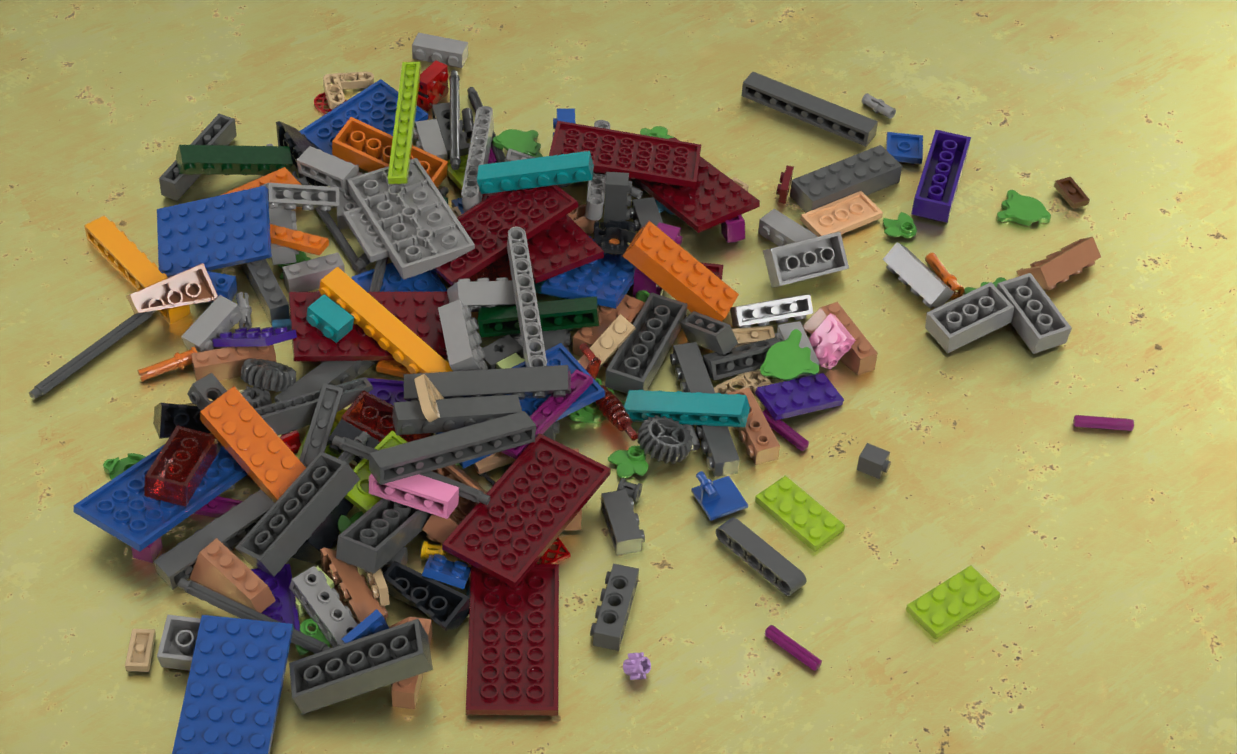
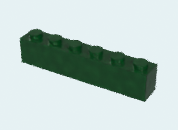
M179 145L176 154L179 174L265 176L284 167L290 172L293 165L289 146Z
M597 296L537 302L542 331L599 326L600 313ZM516 304L479 308L478 325L481 337L521 334Z

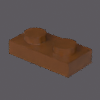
M1071 177L1055 181L1054 187L1072 209L1089 204L1090 199Z

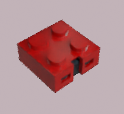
M436 60L420 74L417 106L428 112L433 104H437L443 97L447 96L449 92L448 65Z

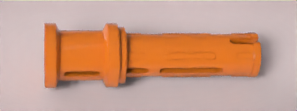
M929 253L925 257V261L934 273L954 291L950 299L954 300L961 297L965 291L963 286L957 283V278L954 275L949 274L935 253Z
M195 346L191 347L189 351L175 353L173 358L137 370L139 376H141V381L144 382L177 368L183 370L186 366L193 364L191 354L198 353Z

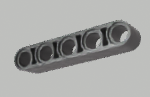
M732 517L716 529V536L721 543L786 596L792 595L806 584V577L800 569L737 518Z

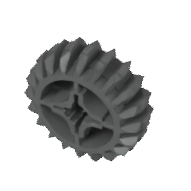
M256 358L247 359L242 365L241 379L256 388L282 392L286 391L289 386L296 382V371L292 367L275 361Z
M656 415L654 418L649 417L648 420H644L638 431L637 442L640 444V449L645 450L644 454L651 455V459L656 458L658 462L661 460L667 464L670 461L672 464H675L676 461L681 462L689 455L692 449L693 437L690 435V431L685 429L686 425H680L679 421L672 420V417L668 419L665 416L660 418Z

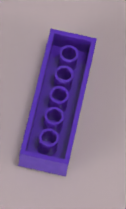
M935 130L915 194L912 215L948 223L967 158L971 137Z

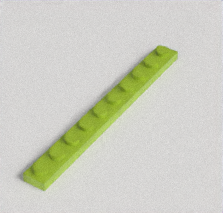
M402 62L388 184L408 183L421 72L420 62Z

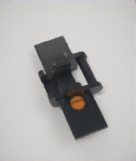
M609 220V222H600L599 228V221H595V242L604 251V255L606 256L607 253L613 254V256L622 254L623 257L628 248V243H631L636 235L635 223L625 220Z

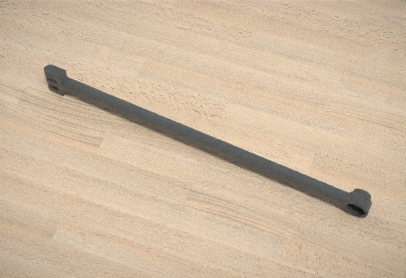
M299 170L298 176L296 171L292 173L301 185H310L307 181V176L300 174ZM315 208L351 265H353L356 259H358L356 253L330 214ZM365 268L360 269L357 272V274H361L363 272H366L367 270Z

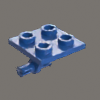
M703 471L696 474L701 484L692 488L691 491L710 521L748 508L747 502L729 476L712 481L706 477Z

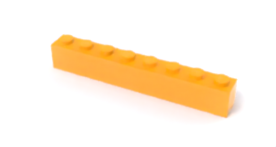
M102 216L84 225L87 240L137 291L168 278L165 273H161L154 262L151 263L144 252H140L133 241L130 242L123 231L120 232L113 221H109L105 216ZM189 305L157 310L170 324L191 314Z
M338 266L320 280V294H325L354 317V324L361 327L367 336L376 340L382 349L392 354L393 358L397 362L402 363L411 374L453 372L449 363Z

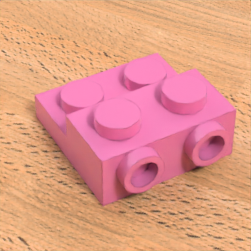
M831 313L808 338L819 364L830 370L837 365L840 358L850 350L856 341L838 318Z

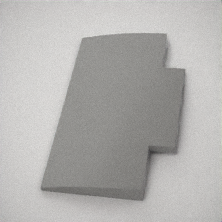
M417 158L410 160L407 184H388L389 166L347 179L348 191L358 207L343 212V217L370 262L390 257L404 280L437 268L475 249V244Z

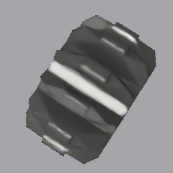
M246 386L245 390H240V393L254 409L272 404L269 390L256 388L255 386L251 388Z

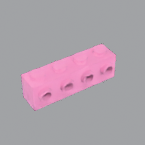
M372 473L369 476V494L448 519L459 502V487L420 474L382 485L377 482Z

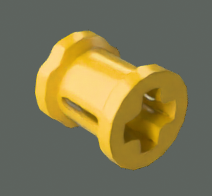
M424 541L421 549V560L425 561V559L429 558L430 554L445 556L446 551L442 550V545L428 544V541Z

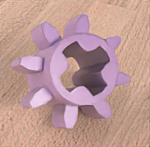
M643 652L629 653V659H626L623 663L624 673L630 676V680L646 679V674L651 670L650 660L644 657Z

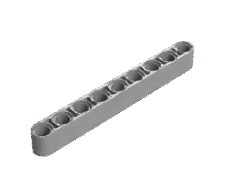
M482 106L476 110L461 192L464 212L482 201L483 194H481L477 183L479 165L488 164L494 119L493 110L489 106Z
M597 120L594 123V127L610 129V123L605 120ZM593 173V180L588 181L585 217L589 220H600L602 218L606 173Z
M512 227L508 231L507 251L526 367L547 366L526 232L521 227Z

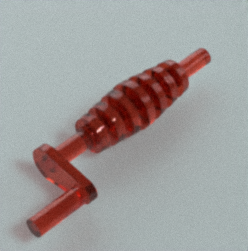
M583 343L579 348L590 361L586 371L596 380L601 360L595 356L586 343ZM600 385L605 390V396L595 402L602 415L619 431H625L630 439L635 441L638 438V434L632 428V420L622 402L604 385Z

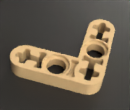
M371 72L326 74L323 77L325 95L329 108L332 110L345 102L342 89L368 88L374 84V75Z
M753 370L714 387L715 393L727 394L728 392L741 390L733 388L734 385H740L743 387L742 389L750 388L756 396L755 391L757 387L772 383L762 376L759 370Z
M422 374L415 378L414 381L422 412L425 418L432 422L440 418L436 400L444 399V397L429 378Z

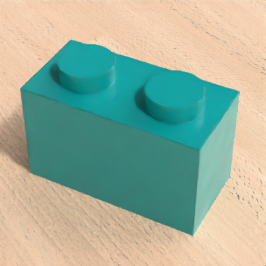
M325 294L307 308L306 320L309 324L318 328L327 338L332 339L336 343L353 329L354 317Z

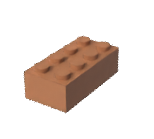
M625 295L616 309L598 305L600 313L599 326L579 328L573 336L572 353L582 357L620 314L633 325L645 302ZM616 350V351L614 352V354L604 363V365H603L604 367L607 368V367L609 366V364L611 363V361H612L613 357L615 356L617 350Z

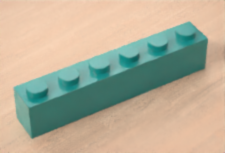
M590 151L484 164L478 167L477 183L481 194L590 181L593 180L594 164Z
M629 390L623 410L628 422H644L649 417L654 418L657 415L660 418L665 416L670 419L672 417V420L686 425L745 427L750 405L747 396L741 394Z

